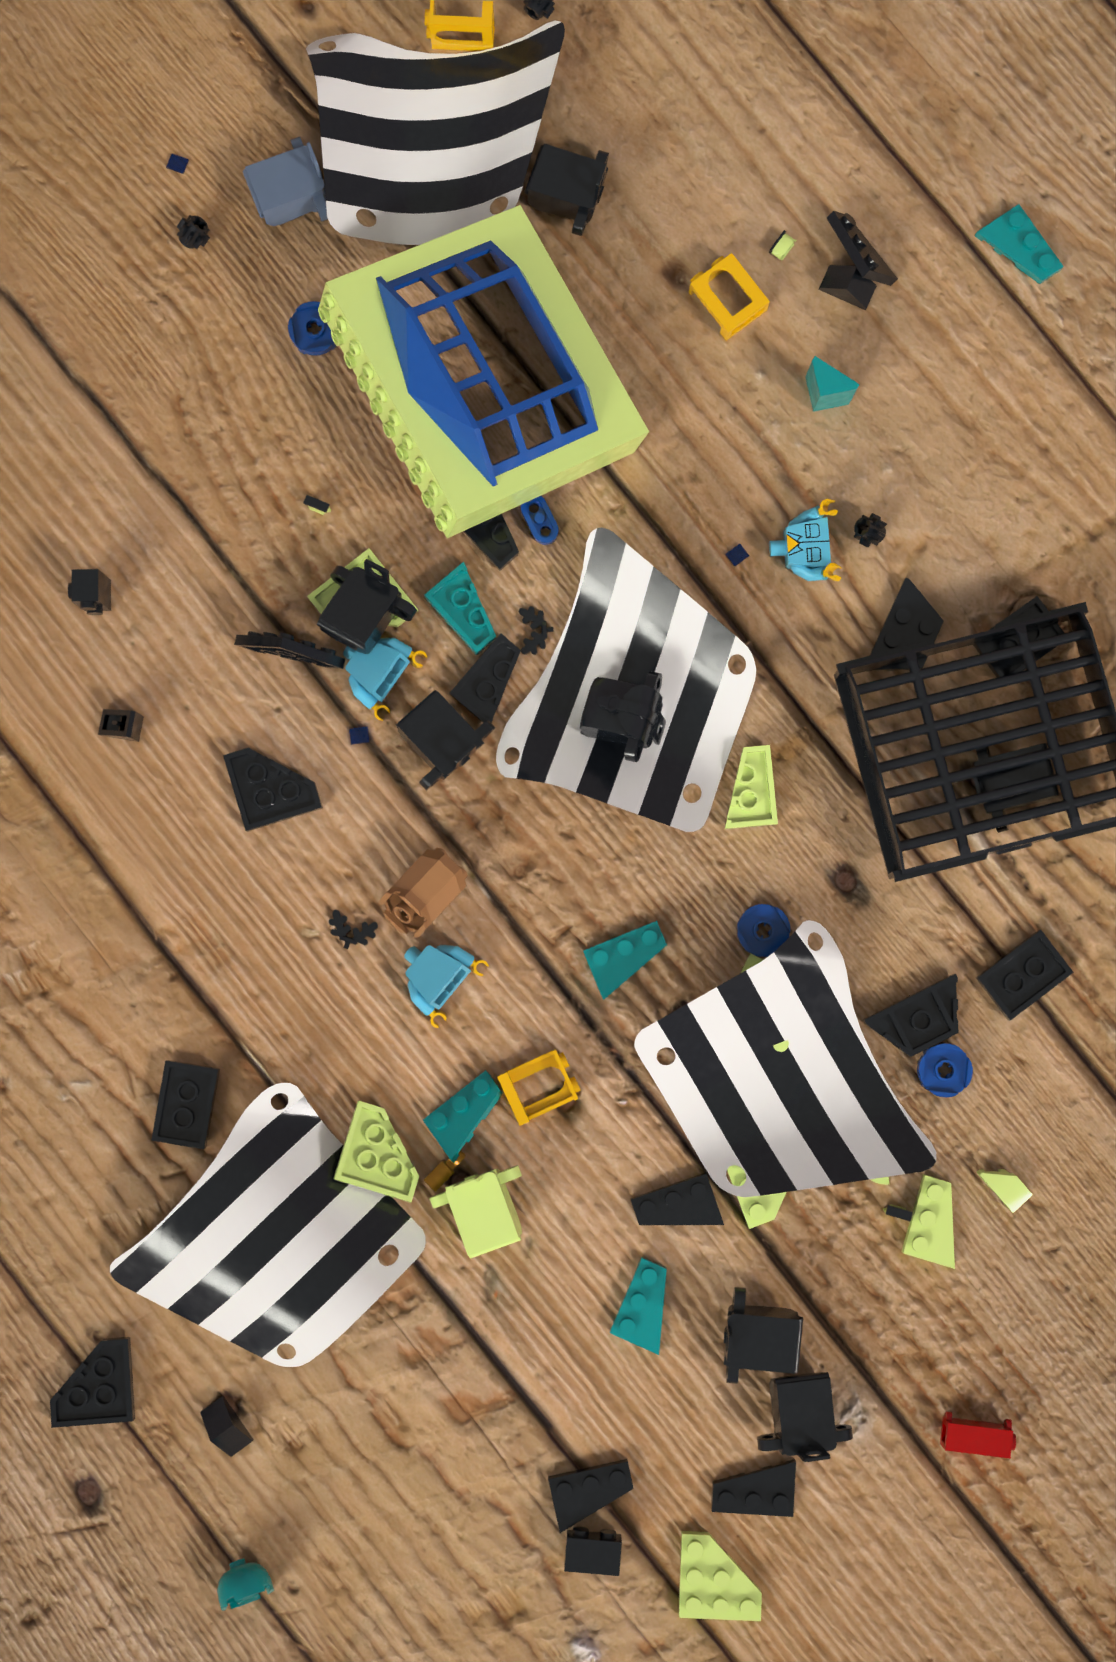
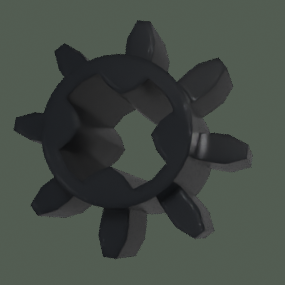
M524 0L525 12L535 20H539L543 16L548 19L555 10L553 0Z
M189 215L187 219L182 218L177 225L179 229L177 236H179L180 242L187 248L198 249L200 245L204 247L210 239L207 235L210 231L208 225L199 216Z
M874 513L870 517L862 515L854 525V538L860 540L859 544L867 548L871 543L878 546V543L886 536L885 526L887 523L881 521V517Z

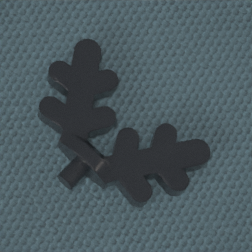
M530 606L529 610L520 608L519 614L524 617L522 619L524 624L532 621L533 623L530 625L532 630L541 627L542 633L539 634L533 631L531 636L534 639L529 640L525 638L523 640L525 646L521 649L523 655H527L530 652L536 655L538 653V645L543 650L546 648L545 640L548 639V632H554V627H547L543 611H538V616H536L533 606Z
M338 910L333 911L334 919H330L329 924L336 926L337 930L332 929L331 934L338 936L339 940L345 942L343 948L348 949L350 944L357 945L358 943L366 946L368 941L364 938L370 937L374 939L376 937L374 933L378 928L376 922L370 925L363 922L361 932H359L358 928H354V937L346 936L351 931L349 925L345 927L343 925L348 920L347 916L341 917Z

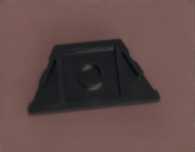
M904 579L869 656L927 642L929 645L934 644L944 620L910 579ZM928 656L917 658L920 669L923 668ZM907 661L873 670L898 671L902 669L909 670Z
M952 974L863 1019V1021L906 1055L912 1057L958 1033V999L956 992L958 977L956 974Z

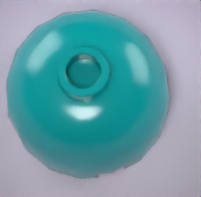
M245 1559L230 1563V1570L221 1576L217 1587L218 1600L222 1611L227 1609L228 1604H230L231 1609L260 1599L261 1596L258 1594L266 1590L267 1594H270L274 1591L268 1571L256 1562L246 1563Z

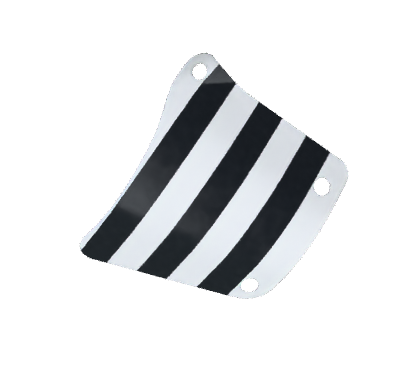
M555 20L505 45L482 51L458 54L424 53L405 50L357 33L329 36L309 44L306 50L317 86L327 218L332 227L339 233L351 237L392 244L421 245L496 215L490 212V206L498 197L503 196L508 199V205L504 211L514 208L524 184L564 39V24ZM327 41H333L336 44V48L331 51H325L320 49L319 45ZM368 209L376 216V224L372 227L360 224L356 217L358 210Z
M602 527L596 528L590 533L586 542L584 564L578 592L558 645L539 681L506 723L496 753L498 770L507 778L552 784L685 832L697 831L705 825L725 764L752 692L756 677V666L752 653L736 635L614 532ZM735 654L743 656L746 661L744 672L738 675L731 673L728 668V661ZM650 671L662 674V685L659 693L663 697L661 714L666 720V725L660 744L656 745L652 740L650 747L643 748L638 762L625 760V744L586 737L580 733L582 713L590 687L595 678L603 677L635 685H644L647 674ZM514 747L519 750L520 756L516 763L509 765L505 762V752L508 748ZM691 783L698 785L702 792L700 799L695 803H689L683 798V789Z
M811 920L802 922L798 929L766 959L642 1029L635 1039L634 1047L638 1056L666 1099L712 1180L721 1189L739 1197H753L923 1172L930 1169L936 1163L937 1152L931 1141L914 1123L897 1100L869 1049L853 1008L843 956L830 933L820 923ZM813 932L818 933L823 940V946L818 951L812 950L808 945V937ZM788 1040L789 1046L785 1051L779 1052L774 1049L773 1045ZM665 1047L673 1049L676 1054L674 1062L669 1065H662L657 1061L658 1051ZM736 1165L745 1171L746 1181L742 1186H734L728 1181L726 1171L730 1166Z
M279 1083L263 1091L245 1109L217 1157L202 1177L162 1222L140 1242L112 1262L110 1274L120 1285L269 1362L283 1367H297L310 1362L322 1353L358 1320L420 1256L425 1248L426 1239L423 1229L392 1197L333 1179L344 1145L322 1122L297 1086L291 1083ZM278 1093H284L288 1096V1104L282 1110H276L271 1105V1098ZM386 1245H394L398 1249V1259L392 1265H382L378 1260L379 1251ZM285 1343L290 1344L295 1348L296 1355L292 1359H283L277 1353L278 1346Z

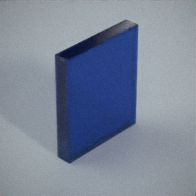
M171 154L166 168L184 174L189 159Z
M738 544L725 554L734 567L749 557V554L741 544Z
M368 727L349 729L351 745L370 742Z

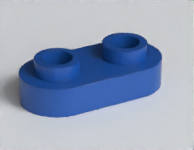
M539 496L521 504V513L534 539L542 545L552 544L558 537L559 528L545 499ZM532 505H536L539 510L536 513H532L529 511V508ZM547 528L551 533L548 536H543L541 530Z

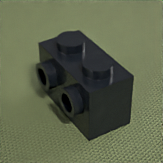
M99 569L72 570V583H68V597L81 610L87 611L88 615H103V611H111V580Z
M574 1527L573 1530H567L564 1571L619 1576L622 1548L621 1534H616V1531L611 1529L589 1532V1529L585 1527Z

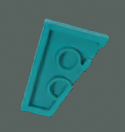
M1020 204L975 234L976 238L980 241H986L994 247L993 250L999 255H1005L1015 263L1018 269L1039 284L1061 271L1064 267Z
M464 562L424 595V598L475 655H478L496 639V634L481 604Z
M655 921L584 950V955L602 999L604 1000L666 947L667 944L658 922Z
M486 1070L423 1119L453 1163L460 1156L458 1153L465 1143H469L474 1136L473 1132L481 1120H485L503 1094L500 1087Z
M641 1257L609 1332L659 1355L667 1268Z

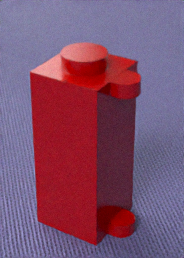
M946 1411L945 1416L942 1418L940 1445L945 1451L1011 1459V1450L1014 1451L1016 1448V1435L1013 1434L1011 1419H1005L1004 1424L952 1418V1412Z

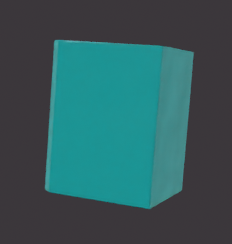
M816 356L813 358L805 376L813 412L849 405L860 385Z

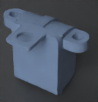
M300 137L291 139L290 142L293 150L251 164L243 170V175L259 216L265 219L266 224L271 226L282 225L311 211L318 212L321 221L328 220L325 184L310 142L306 143L307 146H304Z

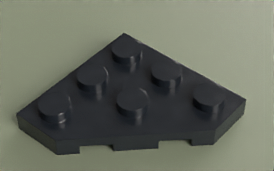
M248 631L247 635H236L234 643L236 646L254 652L268 653L280 656L281 658L299 662L304 661L326 668L343 669L345 658L336 656L335 650L323 647L320 650L316 649L315 643L300 640L299 643L294 641V636L285 633L276 635L268 632L260 634Z
M250 748L223 755L245 831L248 832L323 809L315 782Z
M130 1337L108 1338L99 1342L90 1355L51 1398V1428L132 1422L135 1420Z

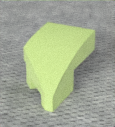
M979 1169L976 1172L1013 1213L1033 1195L1014 1173H1009L1005 1169H998V1171Z

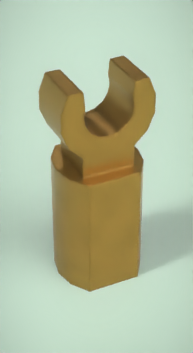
M461 1150L458 1153L460 1156L455 1163L449 1158L446 1161L442 1160L426 1176L424 1181L432 1190L436 1192L455 1172L454 1168L466 1156Z

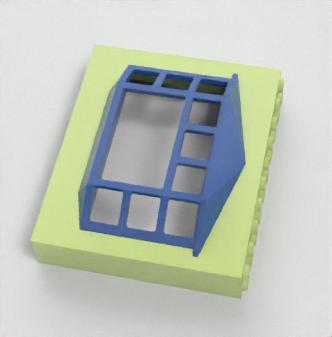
M521 205L325 283L318 308L319 316L324 323L327 322L331 330L333 342L342 349L346 365L349 369H353L356 374L360 390L366 392L370 400L371 410L380 417L385 435L389 439L391 438L395 444L399 460L405 462L409 469L408 474L412 483L419 487L424 505L431 509L435 516L434 520L439 531L444 532L446 538L452 537L633 454L649 433ZM490 253L500 272L481 278L465 263ZM457 267L472 284L448 293L431 277ZM422 281L437 298L416 307H411L396 290ZM502 281L507 282L563 381V384L515 405H510L453 304L456 300ZM439 307H444L460 335L433 345L418 316ZM465 344L480 373L455 383L439 354ZM486 382L502 410L476 421L460 392ZM569 392L584 418L585 424L561 434L551 399ZM541 404L552 438L527 449L516 414ZM506 419L518 452L516 455L492 465L481 430Z

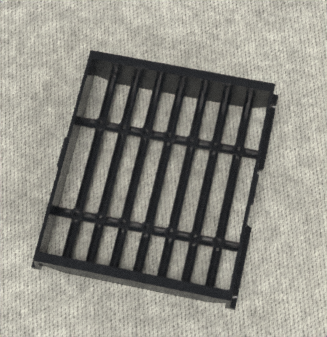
M1086 602L995 625L993 630L933 645L923 642L836 664L837 671L834 674L889 879L894 878V882L986 860L989 854L996 853L999 855L1031 847L1032 843L1048 839H1054L1058 842L1116 827V816L1082 825L1077 809L1116 798V787L1074 797L1070 781L1113 771L1116 780V710L1095 637L1085 616L1088 613ZM1070 620L1073 631L1030 642L1027 631ZM1013 634L1017 635L1019 645L920 669L917 658ZM1076 641L1080 657L1037 667L1033 652ZM1019 655L1023 656L1026 666L1025 671L927 695L923 679ZM907 661L910 671L907 673L859 685L856 684L853 674ZM1081 667L1084 668L1088 683L1044 693L1040 678ZM1026 681L1031 684L1034 695L1032 697L934 721L930 705ZM913 683L917 698L864 711L860 695ZM1091 693L1095 709L1052 719L1048 703ZM1032 707L1038 709L1041 719L1039 723L941 746L938 735L940 730ZM920 709L924 724L871 737L867 721ZM1098 719L1102 735L1059 745L1055 729ZM1039 733L1045 734L1048 744L1046 749L950 773L948 771L945 760L947 756ZM924 734L928 736L931 750L878 763L874 747ZM1106 745L1110 761L1070 771L1066 770L1063 755ZM1052 759L1056 772L1054 775L958 799L955 797L952 783ZM932 760L935 761L938 776L885 788L881 773ZM1054 785L1060 786L1063 797L1062 801L963 825L959 809ZM939 786L942 787L945 802L892 814L889 799ZM1063 811L1067 812L1071 828L972 853L970 851L967 835ZM949 813L953 828L902 841L899 840L896 825ZM956 839L960 856L905 869L903 851Z

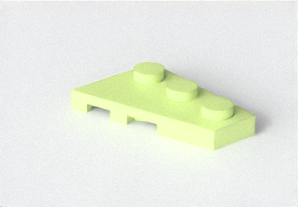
M770 745L743 747L724 829L777 825L778 819Z
M923 1174L901 1252L955 1269L951 1183Z

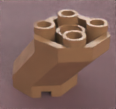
M436 848L434 851L427 849L380 899L381 907L383 904L386 907V910L383 912L385 918L400 933L407 934L411 931L415 932L414 937H419L467 886L465 879L468 877L467 872L464 868L458 866L443 849Z

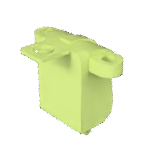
M518 1165L502 1171L494 1169L480 1175L464 1178V1181L445 1187V1192L429 1198L433 1208L449 1203L469 1258L521 1240V1224L505 1184L522 1176Z

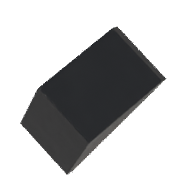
M829 265L819 290L866 310L877 285L872 280L863 278L856 266Z
M103 709L98 735L139 742L144 716L131 710Z
M223 1395L200 1412L210 1441L230 1457L254 1440Z

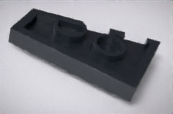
M500 633L449 694L482 723L487 720L492 723L521 650Z
M707 1173L630 1198L639 1225H724Z

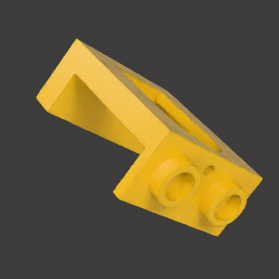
M430 0V9H425L426 36L431 39L432 49L482 51L494 48L495 21L493 1H483L482 17L436 15L435 1ZM437 32H481L482 41L442 39L437 36Z
M732 253L725 258L724 256L717 258L711 264L712 268L705 273L703 271L697 273L690 280L688 292L690 295L696 294L721 326L720 334L726 341L765 313L770 303ZM724 271L732 275L752 301L734 316L728 312L709 286V282Z
M556 1049L551 1050L497 1076L519 1126L561 1105L578 1099L577 1092L581 1090L575 1077L569 1078L565 1068L569 1067V1063L564 1052L558 1054ZM548 1067H555L561 1070L565 1079L561 1090L526 1107L523 1106L513 1083Z

